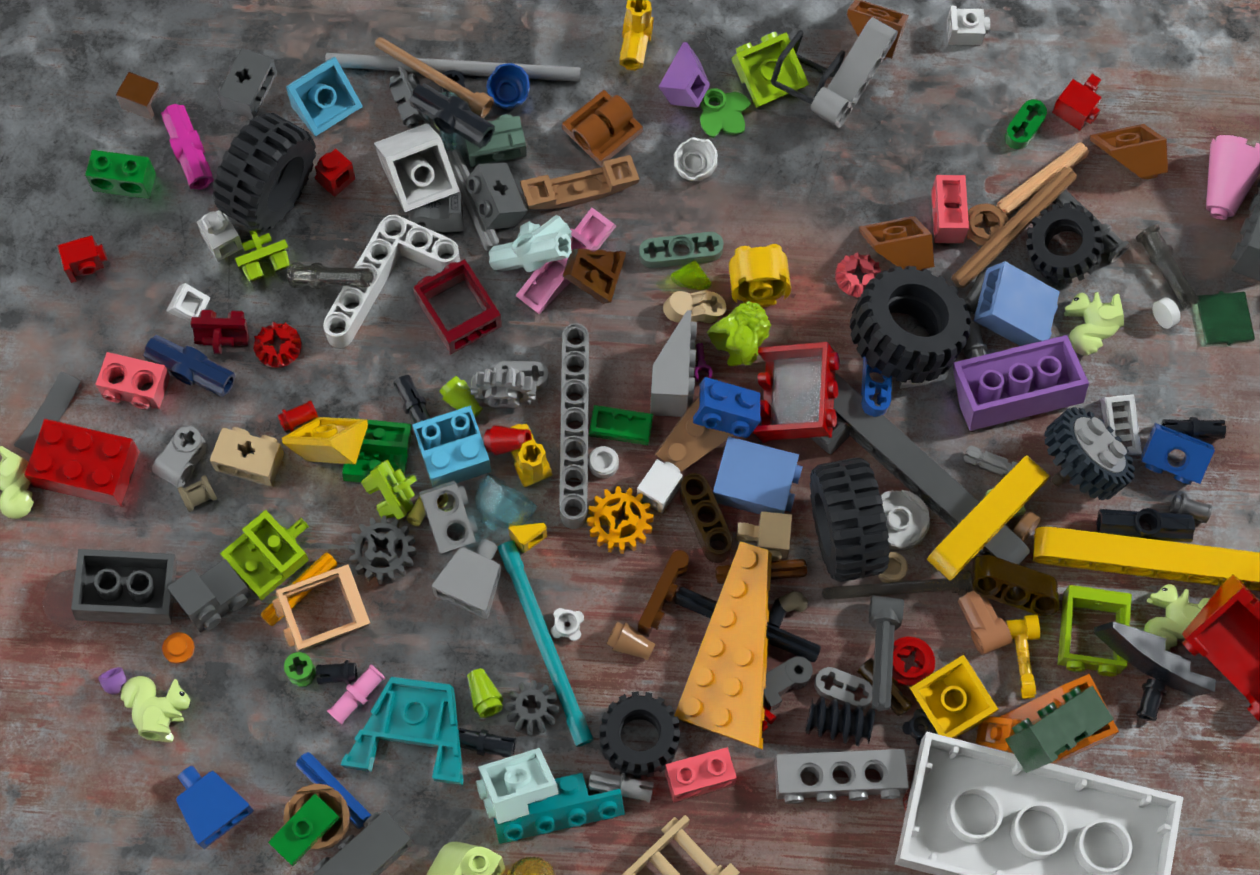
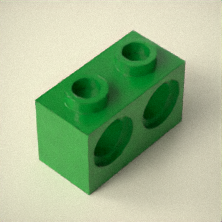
M92 150L85 176L93 192L150 199L156 172L149 157Z

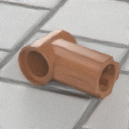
M973 590L958 599L957 602L972 629L971 637L973 643L981 655L1012 643V636L1007 624L1001 617H997L988 598L977 594Z

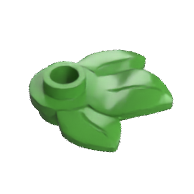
M717 88L707 90L700 103L703 111L700 117V124L703 131L711 138L716 137L721 130L732 135L744 133L745 120L741 112L749 108L751 102L739 92L724 93ZM717 102L719 105L712 106L709 103Z

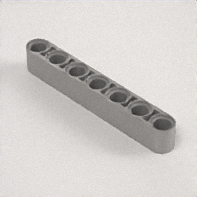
M578 323L566 326L562 333L559 508L561 522L569 529L582 527L587 521L589 333L585 326ZM580 338L583 342L573 345L569 343V340ZM574 365L582 367V370L577 373L571 372L568 369ZM572 393H579L582 395V398L573 401L568 396ZM571 421H578L582 424L578 429H571L567 425ZM576 449L581 451L582 454L577 458H571L567 455V452ZM570 478H578L582 482L577 487H571L566 484ZM570 507H578L582 512L577 516H569L566 510Z

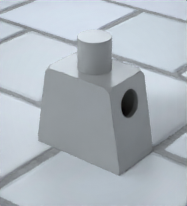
M481 539L475 552L464 547L459 548L432 584L434 596L487 619L501 576L500 564L492 560L498 546L489 540Z

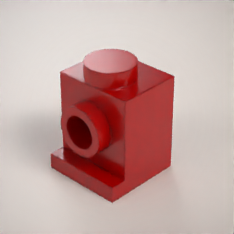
M336 148L332 152L323 155L315 166L317 174L314 176L315 180L334 197L356 179L352 162ZM343 174L344 176L336 182V180Z
M92 235L57 245L64 271L71 283L77 282L76 276L91 275L97 270L103 269V262L108 261L103 245H97Z

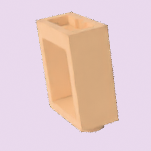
M349 564L276 590L277 598L272 600L278 618L284 616L288 628L283 629L289 648L295 646L297 652L364 628L370 624ZM338 579L353 622L302 641L287 597Z

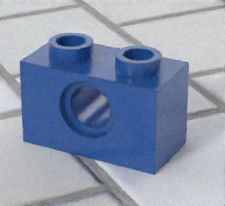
M1155 423L1141 454V460L1146 463L1145 467L1151 471L1162 474L1163 470L1175 474L1174 479L1182 483L1191 485L1193 481L1201 484L1215 450L1212 444ZM1175 449L1182 450L1185 453L1183 460L1177 463L1171 462L1167 458L1168 454Z

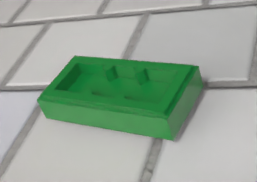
M594 405L589 436L648 446L653 414Z
M314 794L268 843L293 867L340 817Z

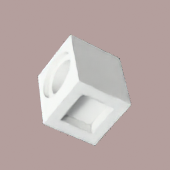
M657 459L638 486L637 495L643 494L642 502L650 503L653 509L663 513L681 487L683 475L674 464L670 462L663 463Z

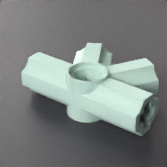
M557 215L542 226L529 221L520 226V233L514 242L491 248L489 251V264L493 270H499L500 272L523 267L525 271L532 272L541 268L547 262L566 259L572 253V241L570 239L572 231L567 223Z

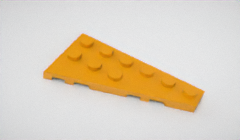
M740 541L674 716L685 723L763 750V738L761 737L765 711L763 708V695L766 688L768 646L766 630L767 622H769L768 591L770 590L772 553L767 549Z

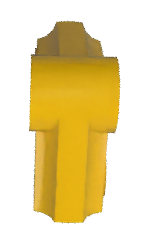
M627 0L622 32L623 44L619 57V65L625 67L626 70L636 71L644 66L647 44L651 41L654 17H651L652 3L648 0Z
M517 424L515 426L510 427L516 429H529L527 424ZM533 435L532 440L523 443L521 449L511 452L515 461L516 472L524 488L553 476L543 445L537 444Z

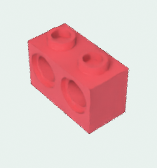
M936 175L931 190L934 243H964L969 229L966 175Z
M107 352L95 385L102 397L110 402L120 403L122 400L131 402L133 406L148 410L149 407L160 409L171 376L165 365ZM124 376L120 383L112 384L116 377ZM153 383L150 389L140 390L144 384Z
M728 747L665 764L664 772L673 803L734 786L737 779Z

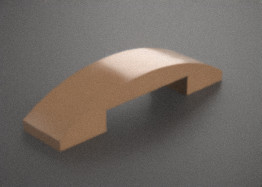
M628 155L603 161V165L600 168L554 179H550L548 175L522 180L520 181V186L528 209H555L575 206L610 196L637 184L640 179L632 157Z

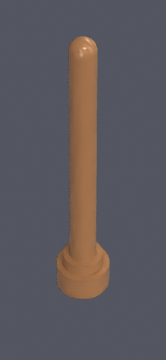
M382 37L375 40L377 48L469 103L468 106L472 108L471 111L484 118L490 112L494 103V98L484 92H471Z

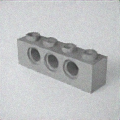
M905 749L778 754L774 759L776 798L785 799V803L788 804L802 803L804 798L817 797V802H832L836 800V796H849L851 801L868 799V795L881 794V799L900 798V793H905L908 789ZM874 769L878 771L881 781L877 783L868 781L865 777V770ZM837 770L844 771L849 777V782L847 784L837 783L833 779V772ZM803 772L813 773L817 778V784L813 786L805 785L801 781L800 774Z

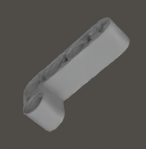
M872 17L865 25L827 88L822 87L811 104L813 113L840 128L894 43L898 31Z

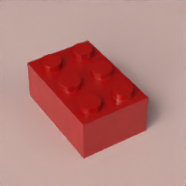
M44 419L24 475L33 487L121 507L140 450L131 438Z

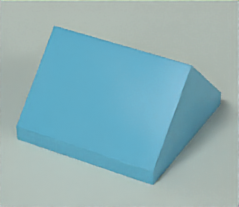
M336 57L329 59L286 86L291 107L314 136L319 135L363 107Z

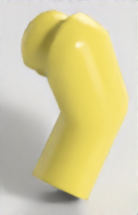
M447 493L440 495L437 499V506L441 509L447 505ZM420 496L406 518L414 526H420L426 516Z

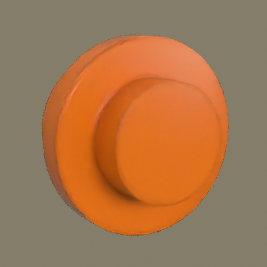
M182 632L169 635L162 645L163 655L169 662L174 664L185 663L192 657L195 650L191 637Z

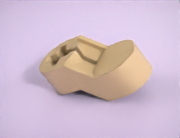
M707 290L694 293L677 291L664 302L663 311L668 319L677 323L681 321L687 310H692L691 321L713 323L726 311V302L719 294Z

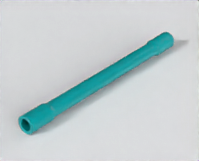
M515 541L504 542L497 549L505 569L511 577L558 695L576 747L587 745L594 740L585 716L579 708L525 573L524 564Z

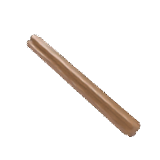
M1063 167L952 275L951 280L955 286L965 288L1032 223L1035 216L1038 217L1042 210L1047 208L1076 180L1077 175L1071 167Z

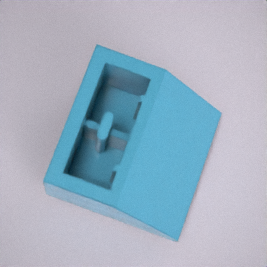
M471 406L412 424L432 488L451 481L460 483L491 472L490 459Z

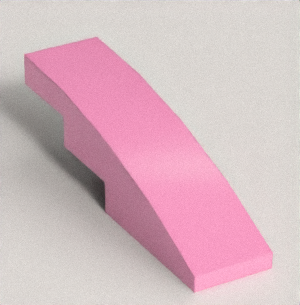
M591 207L575 230L570 229L572 231V237L570 238L572 241L571 250H598L616 228V225ZM568 258L547 262L544 266L535 270L516 297L540 314L570 283L569 280L563 277Z

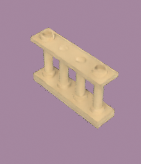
M684 815L680 820L674 817L661 830L664 835L622 875H636L649 862L662 875H680L660 853L673 839L707 875H739L740 872L732 863L725 869L721 865L717 866L684 831L690 821Z

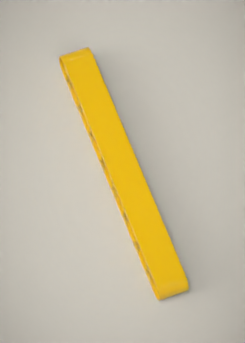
M1038 527L1035 529L1033 561L1040 564L1221 586L1234 574L1249 590L1260 591V552L1057 527Z

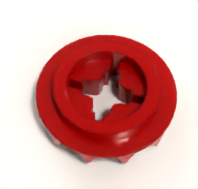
M273 321L267 327L262 326L258 335L254 336L253 349L255 355L266 366L274 368L287 366L295 361L300 354L302 347L300 335L296 328H292L286 322L284 324H277ZM276 335L281 342H285L280 345L279 354L274 346H269V344L274 343Z
M911 636L902 637L894 641L892 678L899 685L904 684L912 687L933 673L935 669V656L931 647L925 641ZM915 651L914 662L918 664V667L912 666L910 670L904 672L905 662L901 658H908Z

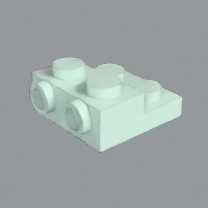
M540 748L478 766L481 779L476 781L479 796L484 801L488 818L495 817L498 824L529 815V803L542 801L559 794L557 783Z

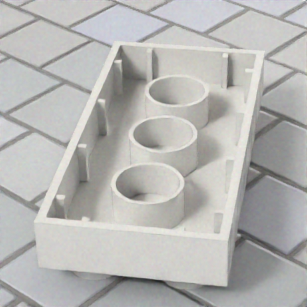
M926 732L920 742L895 865L933 875H1171L1183 797L1052 763L1026 773L1013 753Z

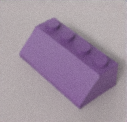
M1067 335L953 362L959 405L970 431L1084 403L1089 386L1088 379Z

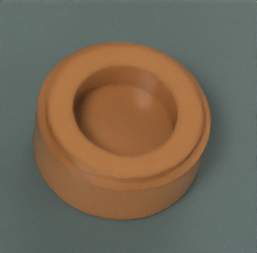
M1032 511L1026 513L1015 526L1013 533L1024 542L1036 529L1041 518Z

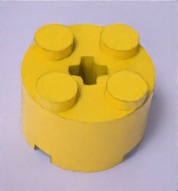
M770 244L766 247L754 248L740 246L735 249V255L730 259L728 265L732 298L736 303L737 299L743 301V303L751 301L752 303L760 304L764 308L777 304L776 299L783 295L784 300L790 295L791 283L788 260L780 245Z

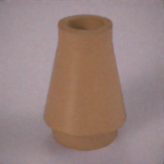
M616 622L606 643L613 647L612 651L640 657L645 660L649 659L655 643L649 641L626 622L624 625Z

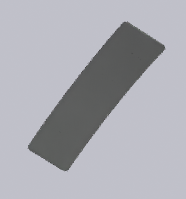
M61 371L44 403L14 446L32 454L44 419L59 422L81 381Z

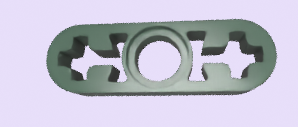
M715 232L649 238L640 245L639 260L647 268L713 262L721 257L724 242L722 237ZM707 242L712 243V246H714V251L711 252L708 250V248L706 247ZM694 243H697L698 254H694ZM678 244H684L690 251L685 256H678L673 252V248ZM665 246H668V257H665ZM648 249H654L656 253L655 258L650 257Z

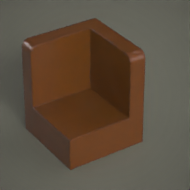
M128 72L116 93V97L121 109L152 120L154 112L151 103L160 86L158 82Z

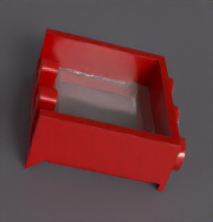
M828 342L758 347V354L766 362L765 372L758 373L757 376L759 385L764 389L763 400H760L762 425L757 426L753 433L763 443L769 440L827 436L832 438V429L837 424L834 399L838 397V384L835 380V371L839 370L840 367L838 353L833 350Z

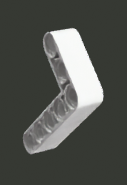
M388 215L383 218L324 320L323 327L329 344L335 348H344L352 342L400 256H404L440 273L448 264L460 262L456 242L397 215ZM391 231H400V233L395 236L388 235V233ZM418 242L426 243L423 247L418 248L414 246ZM446 253L453 255L449 259L440 258L441 255ZM379 254L386 255L382 260L374 259ZM365 278L373 279L369 284L360 283ZM350 303H359L354 309L346 308ZM337 327L345 328V330L341 333H332V331Z

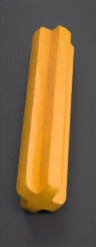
M324 553L292 584L334 570L337 567L336 560L329 553ZM312 589L287 597L290 608L292 609ZM273 603L269 604L260 614L262 619L270 626H274L284 617L278 618Z

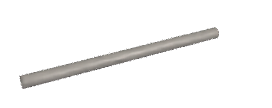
M326 53L325 62L336 57L341 68L399 71L398 67L401 66L407 72H416L392 56ZM417 58L442 74L449 70H455L462 75L490 76L496 66L507 64ZM515 64L524 69L529 79L580 82L581 67Z

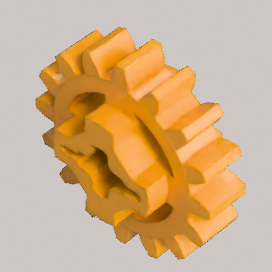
M616 486L614 494L605 489V498L594 497V503L597 507L589 506L588 514L592 517L587 518V526L593 527L589 530L590 537L599 536L597 546L600 547L606 543L608 544V552L611 553L614 547H619L620 554H624L626 546L635 551L637 541L642 544L646 543V536L643 533H652V526L648 523L653 522L654 515L648 513L651 510L650 503L642 504L643 494L640 493L634 497L632 496V488L629 487L626 493H622L620 486ZM631 506L638 511L641 519H639L638 515L633 514ZM623 511H625V520H622L616 529L615 520H618L622 516ZM600 521L608 527L609 534L602 529ZM629 533L632 534L628 537L621 538Z

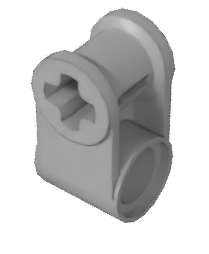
M192 426L179 428L164 451L156 458L152 472L178 488L183 487L207 451V443L201 437L200 432Z

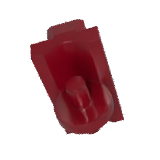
M201 310L198 317L191 318L190 325L193 329L194 344L213 346L214 354L221 355L223 346H248L249 344L247 323L243 311L232 310L228 313L227 318H217V313L213 310Z

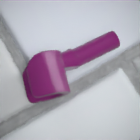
M703 343L696 344L698 359L697 367L694 371L696 382L699 381L698 372L701 370L708 373V378L712 377V369L705 361Z

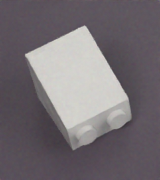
M428 123L374 143L382 168L404 212L460 192L442 139Z

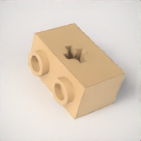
M222 427L210 462L215 471L272 487L284 457V451L279 441L273 437L262 435L259 438L250 435L248 431L242 428L233 427L231 430Z

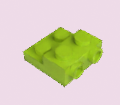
M775 31L760 38L762 43L752 46L751 42L736 48L737 53L731 57L741 83L746 84L756 108L789 94L773 86L771 83L777 60L790 43L787 32L777 35ZM792 48L783 60L777 81L797 91L808 86L809 83L794 48Z

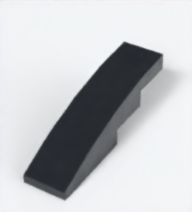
M1114 621L1094 627V634L1117 655L1148 676L1194 697L1215 692L1216 679L1191 672V659L1165 651L1166 638Z

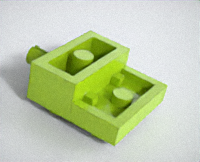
M265 510L242 529L243 534L224 549L220 555L223 559L227 560L237 575L262 601L309 561L307 554L295 540L309 526L300 517L299 520L286 529Z

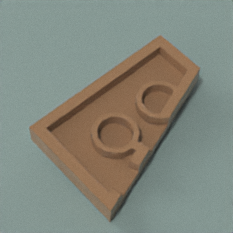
M700 393L654 454L662 461L674 464L681 472L726 441L728 436H733L730 433L709 429L693 423V416L699 409Z

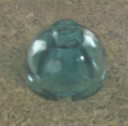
M487 473L475 495L476 508L483 515L481 522L494 531L498 527L508 530L512 526L524 525L537 509V505L516 488L512 489L507 486L506 482Z

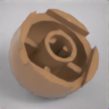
M314 783L300 788L285 806L284 825L316 794L340 818L309 850L323 851L333 848L343 839L349 828L350 812L346 800L338 791L325 784Z

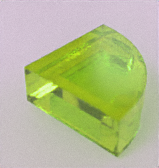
M696 260L671 274V280L680 287L699 291L711 287V281Z

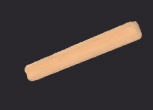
M1082 142L1077 143L997 203V207L1008 216L1034 197L1063 167L1073 168L1085 159L1089 149Z

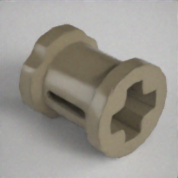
M206 475L202 476L200 481L186 488L182 486L177 488L189 513L194 511V507L210 499L212 501L217 500Z

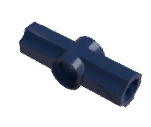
M159 335L150 338L145 346L143 354L145 360L165 365L171 375L187 385L193 386L196 384L221 397L228 394L233 387L236 377L235 373L210 361L206 355L193 347L185 346L183 348Z

